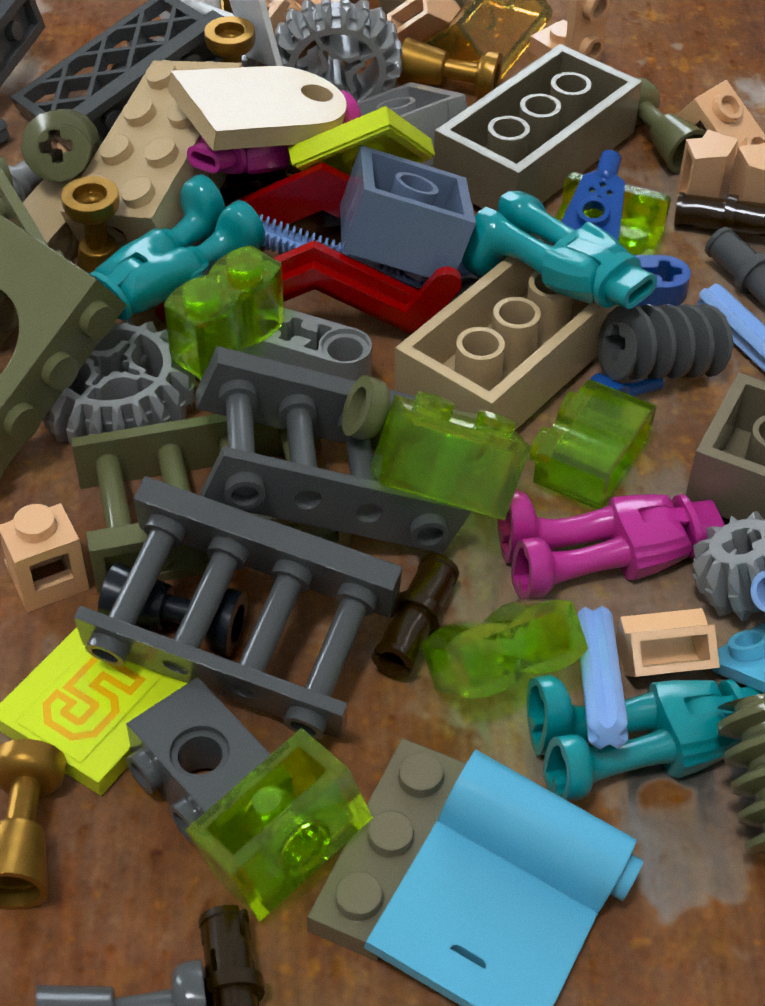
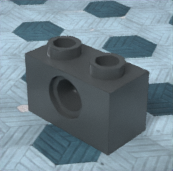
M198 677L126 723L132 754L126 758V762L137 783L148 794L158 790L171 805L169 806L171 818L181 834L192 844L201 840L218 860L224 858L289 811L287 771ZM202 768L214 769L205 774H192L193 771Z

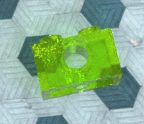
M300 728L185 831L214 876L261 922L373 817L350 769L304 729Z

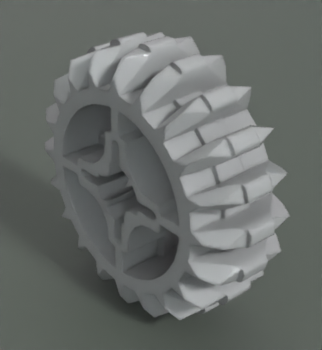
M304 0L302 2V12L289 7V11L286 14V22H278V26L275 29V39L284 67L297 68L318 75L332 83L340 91L344 90L350 93L357 102L396 87V78L400 77L402 72V43L399 41V37H397L396 26L393 24V21H386L385 12L381 6L370 10L369 1L359 0L355 4L350 3V0H321L319 4H314L311 0ZM315 40L316 46L307 50V56L298 59L302 50ZM373 58L369 66L356 75V71L365 67L366 61Z
M129 318L122 324H115L110 333L102 338L79 369L73 383L62 392L42 419L45 429L51 430L57 442L69 441L72 445L71 438L185 419L187 412L193 410L196 380L194 367L191 366L189 354L185 350L184 343L176 342L171 330L158 332L152 321L146 322L141 326H135L132 319Z

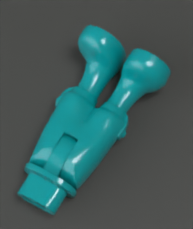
M203 174L195 175L186 181L181 188L180 204L184 216L172 229L154 228L138 239L121 247L98 266L95 271L89 274L100 281L127 305L117 318L125 321L131 318L133 314H139L157 306L185 289L200 283L206 278L211 267L229 260L236 261L246 258L258 251L264 244L265 230L259 215L253 207L245 201L237 200L225 208L222 195L215 183Z

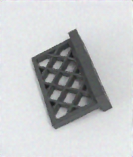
M148 0L12 95L11 99L15 107L31 120L37 115L51 110H77L86 115L96 126L101 145L153 60L222 62L220 56L213 54L207 48L204 29L212 20L224 16L214 10L203 15L180 0ZM164 11L171 13L169 19L152 21ZM165 35L164 41L145 43L148 37ZM133 40L131 46L113 48L122 41ZM127 62L126 67L123 69L106 71L108 64ZM94 67L93 73L75 75L83 68ZM88 89L86 96L68 98L71 91ZM55 94L53 101L35 103L45 95ZM61 136L56 138L68 150H72L71 140L62 139Z

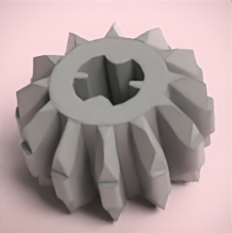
M758 511L753 512L747 519L737 520L730 515L729 524L723 527H708L707 539L693 545L695 554L694 562L692 563L695 570L693 577L699 593H703L705 601L715 608L719 616L735 612L743 622L753 612L762 611L752 600L751 584L754 577L765 570V519H763Z

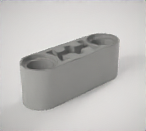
M233 296L223 299L212 310L215 349L217 346L354 381H357L363 375L372 377V341L365 332L359 329L245 296Z

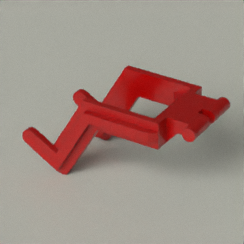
M320 162L238 200L245 201L252 206L259 217L263 214V221H266L267 216L270 217V224L276 219V226H279L280 221H282V227H284L287 223L291 224L321 210L340 219V203L350 176L324 162ZM313 240L241 271L242 259L236 261L229 260L213 266L209 269L208 275L203 281L157 305L155 314L160 320L170 322L177 318L179 310L193 304L204 306L211 315L214 306L221 300L229 297L245 296L278 305L315 289L411 335L446 307L461 289V274L453 267H441L430 276L421 288L410 287Z

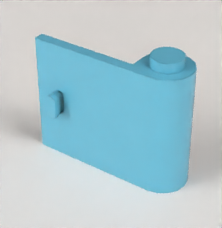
M475 749L452 788L437 822L368 937L364 949L460 1006H554L596 916L609 895L623 901L631 889L644 860L632 854L637 840Z

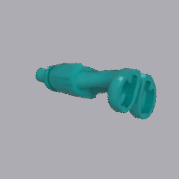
M508 191L503 194L499 199L498 211L484 207L475 215L476 225L462 258V264L465 269L479 277H483L507 256L516 258L542 275V282L550 290L590 304L596 302L597 305L603 308L620 305L626 309H632L651 295L657 285L656 275L641 269V261L636 256L630 254L608 232L591 222H586L580 229L574 230L548 214L538 198L523 191ZM536 238H540V239H542L543 241L549 243L550 245H548V244H546V243H544V242H542V241H540V240H538V239H536Z
M544 675L531 678L527 688L526 708L530 738L535 755H545L543 778L547 789L572 802L586 797L592 790L594 783L623 772L664 764L670 776L680 778L701 771L723 760L724 752L740 743L741 740L728 739L718 735L717 723L734 712L718 710L717 707L736 699L762 694L763 692L749 686L740 688L732 679L722 680L719 684L714 680L653 682L649 684L647 693L625 699L628 734L648 731L649 734L627 740L618 749L607 745L600 750L588 745L585 706L573 705L566 687L555 676Z

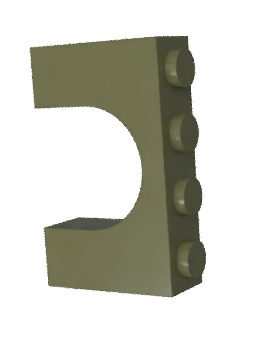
M0 214V291L12 300L19 320V335L15 351L8 365L0 374L1 480L3 472L25 442L36 433L42 419L62 392L73 383L79 369L102 338L110 333L116 319L127 305L96 278Z

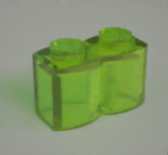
M251 245L244 246L221 257L212 266L208 275L189 280L175 289L164 304L171 360L202 379L217 346L242 352L243 348L256 345L273 335L284 320L282 263Z
M588 380L577 393L568 392L560 405L556 422L550 429L542 427L531 446L529 460L535 463L533 482L592 508H604L616 492L625 473L632 468L644 450L651 436L657 406L593 380Z
M556 599L516 600L493 611L484 622L461 621L446 625L432 633L421 644L435 690L465 698H483L498 694L515 684L524 673L546 674L559 671L576 662L588 650L573 601Z

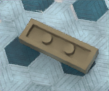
M404 738L401 739L307 916L308 932L378 962L379 957L364 949V945L437 822L452 788L466 765L465 762Z

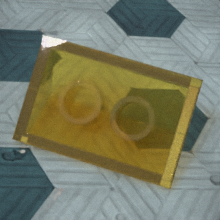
M468 0L464 7H460V11L448 25L422 42L447 51L449 59L478 64L480 57L487 51L500 52L503 58L501 81L530 45V36L541 31L551 19L553 9L546 0Z

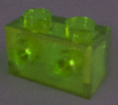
M418 391L415 400L395 394L370 466L379 483L386 487L505 521L531 450V446L514 431L516 423L504 416L484 410L478 411L476 419L453 412L455 407L453 402L426 392Z

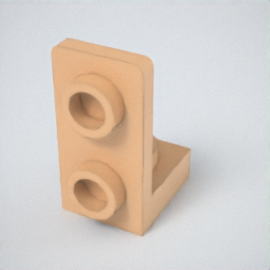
M570 0L568 22L561 20L531 35L529 52L540 58L559 44H562L597 61L601 60L610 0Z
M727 79L693 99L677 114V116L706 132L709 129L738 138V146L765 143L764 132Z

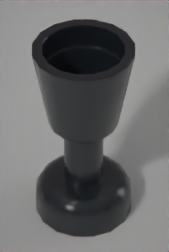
M118 562L114 563L109 569L100 591L98 601L99 613L109 615L132 569L131 567ZM157 579L135 626L146 630H162L168 622L180 625L191 599L175 596V591L171 584ZM227 588L205 636L206 646L211 652L221 656L232 657L237 651L248 616L249 599L246 591Z

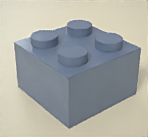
M360 145L340 203L342 252L349 254L351 258L370 267H378L384 264L401 269L409 277L424 283L438 268L448 266L458 270L476 225L466 177Z

